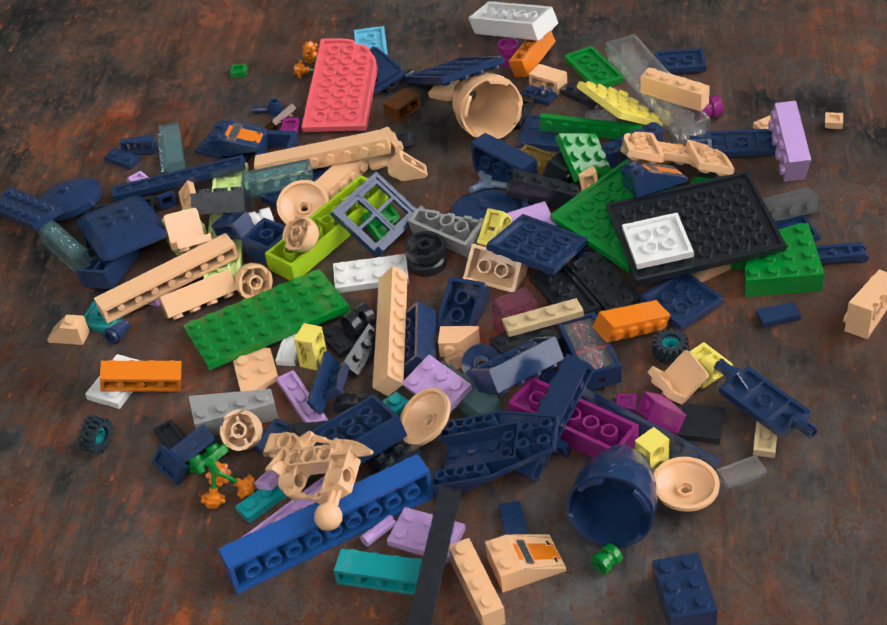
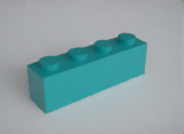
M341 549L334 568V574L337 584L414 595L422 559L405 558L399 555H384L377 552H362L355 549Z

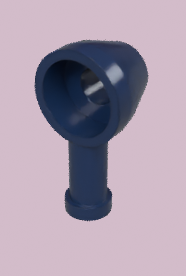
M277 98L270 99L268 106H253V114L268 113L270 116H278L284 111L281 102Z

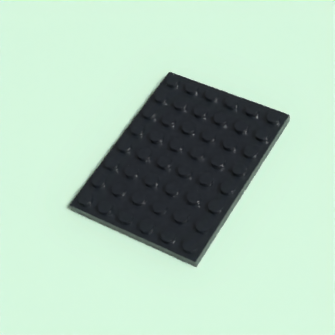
M749 171L658 191L639 198L632 197L606 204V211L636 286L784 252L787 248ZM678 213L694 251V257L637 269L622 231V225Z

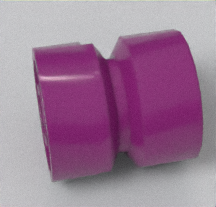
M504 38L498 42L499 56H503L505 62L500 64L502 67L511 68L508 61L519 49L516 39Z
M718 95L710 96L709 103L701 112L693 109L696 120L702 122L709 120L710 117L722 116L724 107L721 98Z

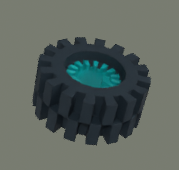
M670 328L669 331L663 329V333L658 331L657 335H654L652 353L655 359L659 358L658 361L660 363L663 361L667 365L669 362L673 363L684 350L689 351L688 336H685L684 332L680 333L679 329H676V331H673V328Z
M90 415L88 418H85V424L82 423L80 426L82 429L78 431L80 434L77 437V440H79L78 446H81L80 449L101 454V452L105 451V448L109 447L108 442L111 443L112 441L110 436H113L111 430L114 428L111 426L112 422L109 419Z

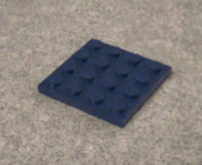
M522 214L487 243L486 250L496 255L507 257L512 261L525 264L529 268L543 271L545 274L554 275L587 245L588 238Z

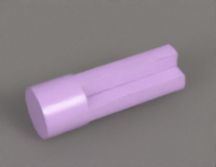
M388 515L376 526L360 536L362 543L369 547L394 527L396 521L393 519V516Z

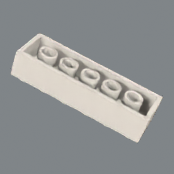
M490 1L469 17L475 34L535 41L541 40L546 33L552 31L553 27L558 24L553 7Z

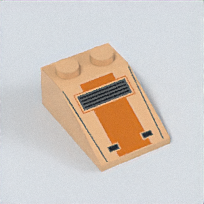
M549 534L504 535L485 542L487 559L502 593L566 571V567Z

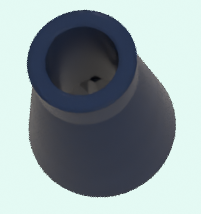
M122 319L120 322L106 328L103 334L104 339L109 344L119 343L130 328V323Z

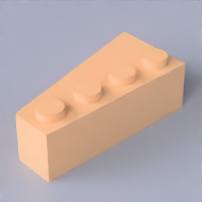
M879 269L850 300L848 311L843 320L846 323V332L865 339L869 338L887 311V272Z

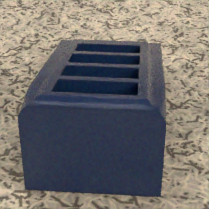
M143 135L119 140L121 150L136 155L155 154L157 149L154 135Z

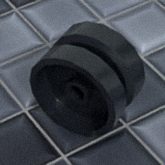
M422 231L411 235L406 240L404 245L408 270L412 274L419 277H430L444 270L447 264L445 242L440 234L433 231Z

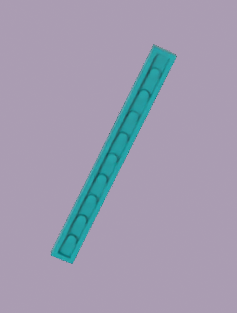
M396 391L383 400V402L397 415H400L409 400ZM317 474L310 475V477L307 478V481L312 479ZM279 485L272 490L259 489L236 505L235 508L250 524L287 497V495L280 489Z

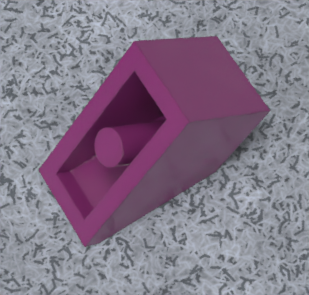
M644 392L636 409L648 421L677 434L686 417V414L665 395Z

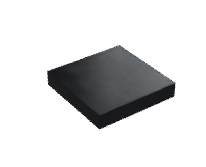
M683 403L681 411L686 414V417L677 435L685 440L720 444L725 408Z

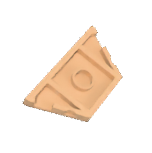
M262 348L233 360L240 391L263 390L277 382L278 374L270 348Z

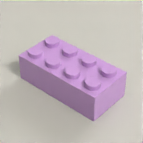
M797 102L775 103L774 109L771 111V121H768V129L773 134L772 145L776 147L775 157L780 163L779 174L783 175L784 182L805 180L811 157Z

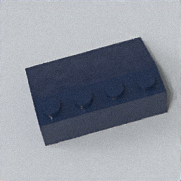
M375 394L311 430L315 435L326 437L332 441L335 438L357 441L373 451V454L357 456L361 460L359 466L375 455L381 454L390 446L398 444L408 436L400 417ZM316 442V443L314 444V446L329 445V444H327V443H326V444H323V443Z

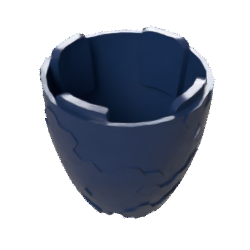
M624 444L613 445L584 465L572 485L566 502L567 517L580 535L603 546L611 543L617 548H625L638 543L651 531L657 510V488L653 470L644 454H640L636 449Z

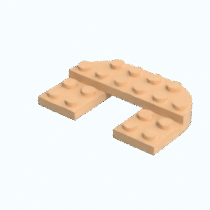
M634 132L632 136L630 133H627L623 138L621 152L631 160L639 161V159H643L652 164L670 160L678 165L690 164L703 173H709L710 171L715 172L719 176H727L734 173L733 165L723 152L718 149L714 150L703 143L687 140L685 146L657 141L653 133Z

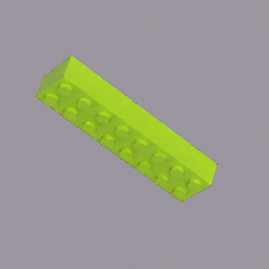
M359 175L308 217L315 222L319 229L318 241L311 250L304 253L291 251L285 247L286 241L281 239L265 253L268 269L291 281L294 278L305 275L350 237L351 234L330 214L368 178ZM376 185L363 196L376 209L389 200L388 196ZM356 202L344 214L359 227L363 224L361 220L362 214L368 211Z

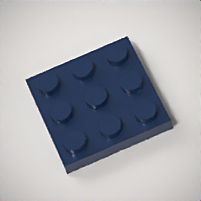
M691 274L666 279L640 295V301L643 303L657 300L671 315L668 322L680 331L724 302L722 296Z

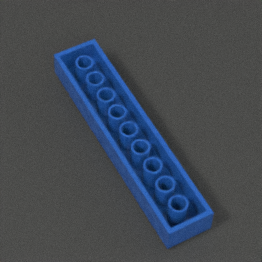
M416 454L355 483L352 492L339 501L338 507L342 512V522L338 528L332 531L322 530L316 525L314 512L320 505L316 502L219 548L227 577L237 595L372 529L388 515L393 516V518L401 515L404 507L413 509L433 499L430 470L420 456Z

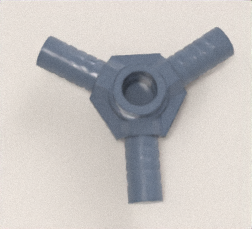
M480 170L478 172L480 179L477 184L469 187V192L474 193L479 190L492 188L506 189L507 182L493 180L491 175L485 174L483 170Z

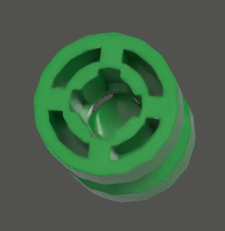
M607 543L602 548V552L595 553L591 557L592 565L602 575H607L612 570L613 565L617 566L623 560L619 549L611 543Z

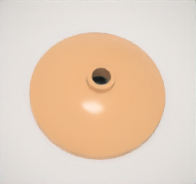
M310 180L295 181L281 191L277 200V211L281 220L287 224L289 220L293 221L296 215L311 216L329 201V197L325 189L316 182ZM303 208H308L307 211H302Z
M437 388L424 389L414 395L406 404L400 416L408 435L403 439L406 443L421 446L434 440L443 431L450 415V400L442 390Z
M676 457L662 463L654 472L657 498L669 508L678 511L700 510L710 505L718 495L720 484L718 475L709 464L692 457Z

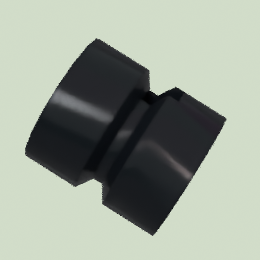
M361 303L353 309V312L350 311L340 318V322L345 332L350 337L355 338L362 333L368 324L371 326L376 324V316L367 304Z

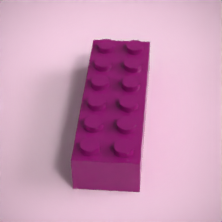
M529 378L508 402L509 411L537 413L540 400L543 396H546L549 390V384L536 378ZM580 398L559 439L567 442L570 448L593 458L613 445L624 444L634 448L635 440L639 438V425Z

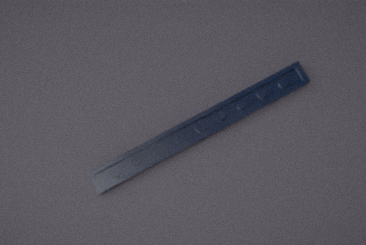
M544 369L538 379L549 384L557 372L551 369ZM585 388L580 397L581 399L638 424L639 437L655 427L669 438L670 457L696 458L706 462L716 471L721 460L720 457Z

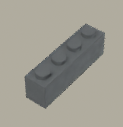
M809 187L763 198L774 222L819 211L818 194Z

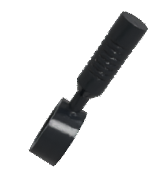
M412 69L405 72L406 76L413 74L414 71ZM404 77L392 84L391 86L393 87H386L385 91L387 93L396 92L399 89L398 83L405 81Z

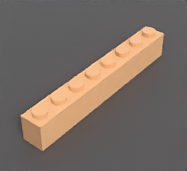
M387 128L255 155L254 169L259 180L390 154L391 141Z
M225 233L95 297L94 300L97 308L106 322L110 323L239 258L236 245Z
M394 266L379 278L373 388L388 397L402 386L404 381L407 274Z

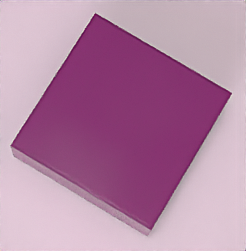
M617 393L616 404L636 414L637 394Z

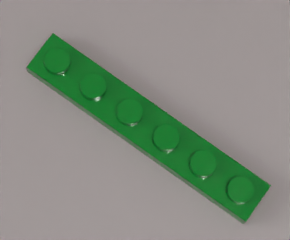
M541 113L539 131L596 134L599 138L615 140L636 129H642L640 124Z

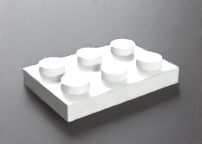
M119 354L113 359L115 361H140ZM99 376L85 396L87 400L120 409L132 392L101 391Z

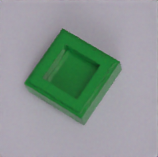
M247 64L231 65L230 77H246Z

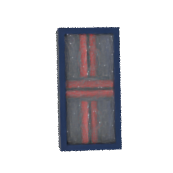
M595 312L584 314V317L557 324V334L561 337V346L565 355L570 354L586 361L595 369L586 386L589 390L622 382L621 363L610 342L606 343L592 327L597 318Z

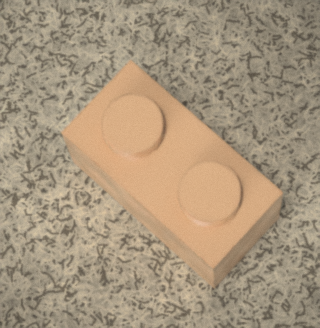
M538 64L529 73L530 85L538 88L544 85V90L551 87L552 92L557 93L558 96L560 88L567 84V72Z

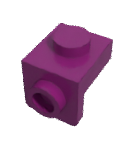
M282 118V128L280 130L297 131L299 138V118Z

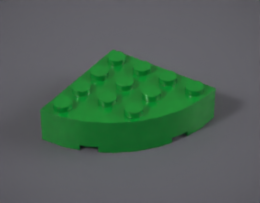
M799 223L779 230L787 245L786 251L746 261L744 275L745 297L823 290L825 274L808 223Z

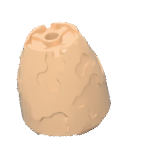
M485 72L480 75H469L468 79L459 80L456 83L452 93L453 111L463 129L473 137L478 138L483 133H487L500 139L510 133L520 121L523 105L522 96L516 86L505 77ZM472 90L474 91L473 97L469 95Z

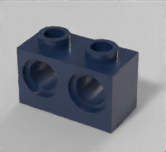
M247 212L224 213L211 227L218 237L226 233L230 239H242L255 225Z

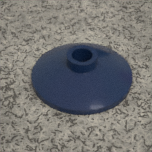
M487 344L473 345L463 355V373L469 380L474 382L470 370L479 366L482 361L487 362L499 356V353Z

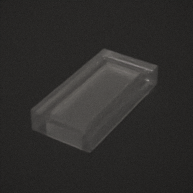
M756 455L717 469V475L727 489L760 478L767 473L766 468Z

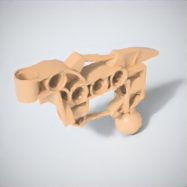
M311 431L306 432L301 437L289 432L271 433L263 451V456L273 458L265 471H273L279 475L278 485L288 497L294 501L310 499L320 504L314 512V521L320 529L325 531H332L338 528L342 522V512L338 504L341 498L352 492L361 462L357 456L373 454L371 449L357 441L338 438L332 441L326 437L315 435ZM316 442L323 443V444H326V443L329 444V445L314 446V444H315ZM326 473L321 489L314 495L301 492L310 475Z

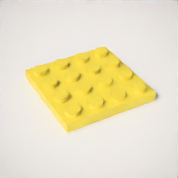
M579 81L577 85L579 90L619 119L644 125L657 122L662 127L665 124L660 120L659 115L653 112L650 113L648 107L639 105L638 100L632 97L629 98L628 93L623 90L618 92L612 87L607 89L601 84L596 86L589 81L586 83Z

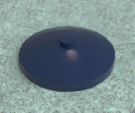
M75 177L49 187L38 198L62 207L64 213L51 220L59 221L77 216L94 206L101 198L102 188L94 178Z
M483 189L462 196L453 205L451 213L459 217H464L465 215L472 216V219L479 220L480 218H485L488 208L505 213L522 208L516 198L506 196L504 191Z

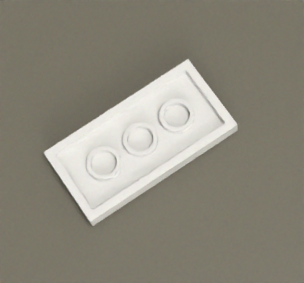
M406 254L333 263L335 289L339 293L378 288L379 278L392 266L407 274V284H409Z

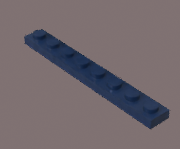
M243 155L116 185L112 188V198L115 202L130 196H142L169 188L173 189L184 185L187 180L194 183L232 173H239L246 170L245 158Z

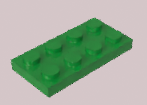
M593 46L564 55L565 62L585 82H592L596 86L601 84L606 88L624 82V76Z

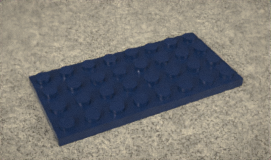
M503 56L460 57L404 77L405 83H411V85L448 86L454 84L456 80L468 79L469 75H480L485 73L484 70L500 68L499 64L505 62Z

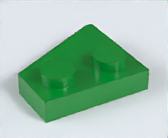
M216 442L206 448L207 452L191 457L189 459L190 463L187 464L189 467L188 473H203L206 466L205 460L212 458L215 463L229 451L225 444H217Z

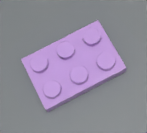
M428 355L402 382L403 386L414 395L427 388L442 390L450 400V412L473 389L469 382L431 355Z
M404 507L387 539L388 546L423 556L433 515ZM455 521L450 545L461 540L466 530L465 524ZM448 550V554H447V558H446V562H445V563H448V564H449V562H450V557H449V550Z

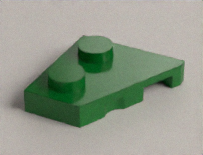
M391 203L380 212L394 226L400 218ZM369 212L362 214L361 220L363 223L371 216ZM375 218L366 225L377 242L389 232Z

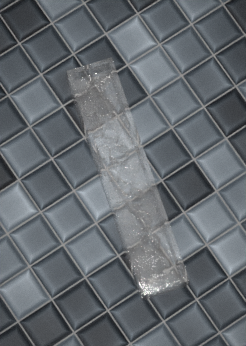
M635 34L606 42V59L624 76L626 83L649 110L660 116L663 127L678 144H685L690 136H703L706 134V131H710L711 119L703 110L700 112L640 93L641 75L648 68H654L666 73L669 72Z

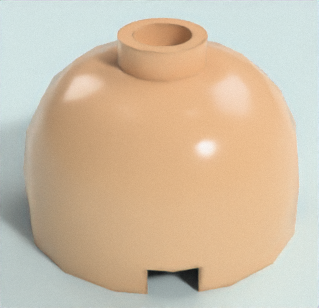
M296 215L294 216L296 218L293 221L289 220L284 228L283 240L286 241L285 247L298 253L308 252L318 241L319 229L315 222L308 217Z
M248 263L239 268L235 275L234 283L241 296L250 298L260 292L271 289L273 279L270 271L263 265Z
M239 409L231 411L224 417L223 425L220 426V436L228 448L236 451H245L252 449L259 443L263 429L261 421L255 414Z

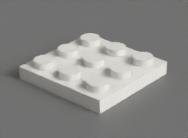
M678 213L622 225V231L637 269L694 257V251Z

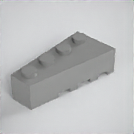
M417 208L408 219L413 234L422 231L438 233L444 239L445 248L465 257H469L472 244L479 245L477 241L484 218L477 220L472 219V216L465 215L464 217H459L453 213L441 214L439 211Z
M271 389L189 396L196 429L204 424L214 437L220 435V426L223 425L224 417L234 410L250 411L259 418L262 424L274 421L275 418L279 419Z

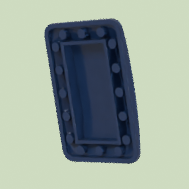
M130 196L85 214L76 221L77 226L99 259L104 262L116 259L168 236L165 225L141 196Z

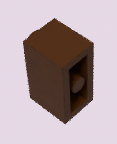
M402 89L383 103L385 117L400 123L421 108L420 95L410 89Z

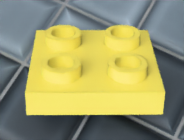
M704 342L690 351L709 374L708 378L700 386L702 389L723 376V374L714 369L715 363L720 361L721 358L733 366L730 361Z

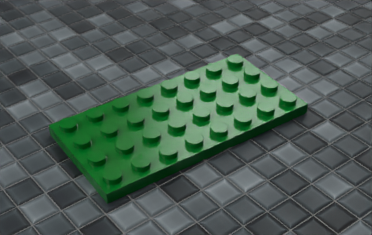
M318 269L284 284L277 285L267 291L260 292L255 296L243 299L238 303L226 306L221 310L209 313L204 317L192 320L184 324L183 327L208 369L212 370L236 360L240 356L250 354L297 334L304 323L318 325L349 312L350 308L321 270Z

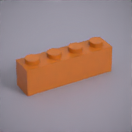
M552 31L546 33L539 41L527 39L523 42L508 61L514 77H528L529 73L544 58L545 54L555 43Z
M655 300L601 311L592 327L607 343L662 331L666 328L671 315Z
M101 361V391L181 392V361Z

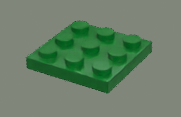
M559 133L555 136L575 183H580L578 174L589 167L594 166L598 180L612 170L596 134Z

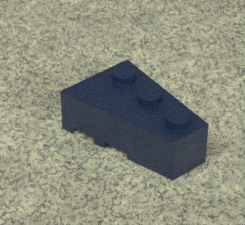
M137 249L106 262L101 261L99 257L96 259L92 257L88 260L89 264L83 269L79 267L75 271L84 287L113 289L135 263L140 253Z

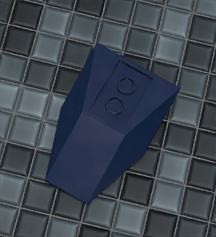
M496 411L448 421L441 433V439L448 448L444 469L434 470L431 489L438 496L440 485L462 490V495L555 452L559 416Z

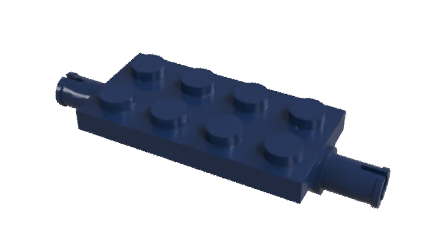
M769 129L706 131V134L703 136L689 137L691 141L706 144L714 150L718 149L723 152L727 157L733 158L775 155L776 147L772 145L773 134Z
M723 358L715 363L714 369L727 377L726 382L719 386V393L772 433L783 439L793 430L798 429L808 436L809 439L816 436L819 428L807 421L812 415V411L749 366L744 370L738 367L734 368Z

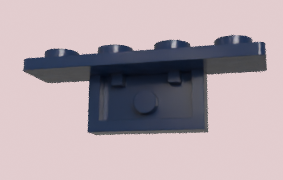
M328 351L323 352L307 399L309 407L318 415L323 414L328 400L342 394L350 368L345 362L339 365V362Z

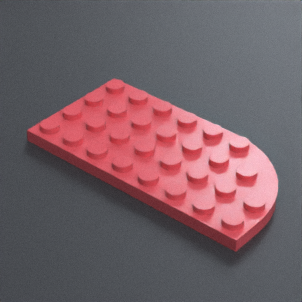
M321 39L302 123L303 132L367 130L377 76L376 59L367 46L364 44L359 45L350 39Z

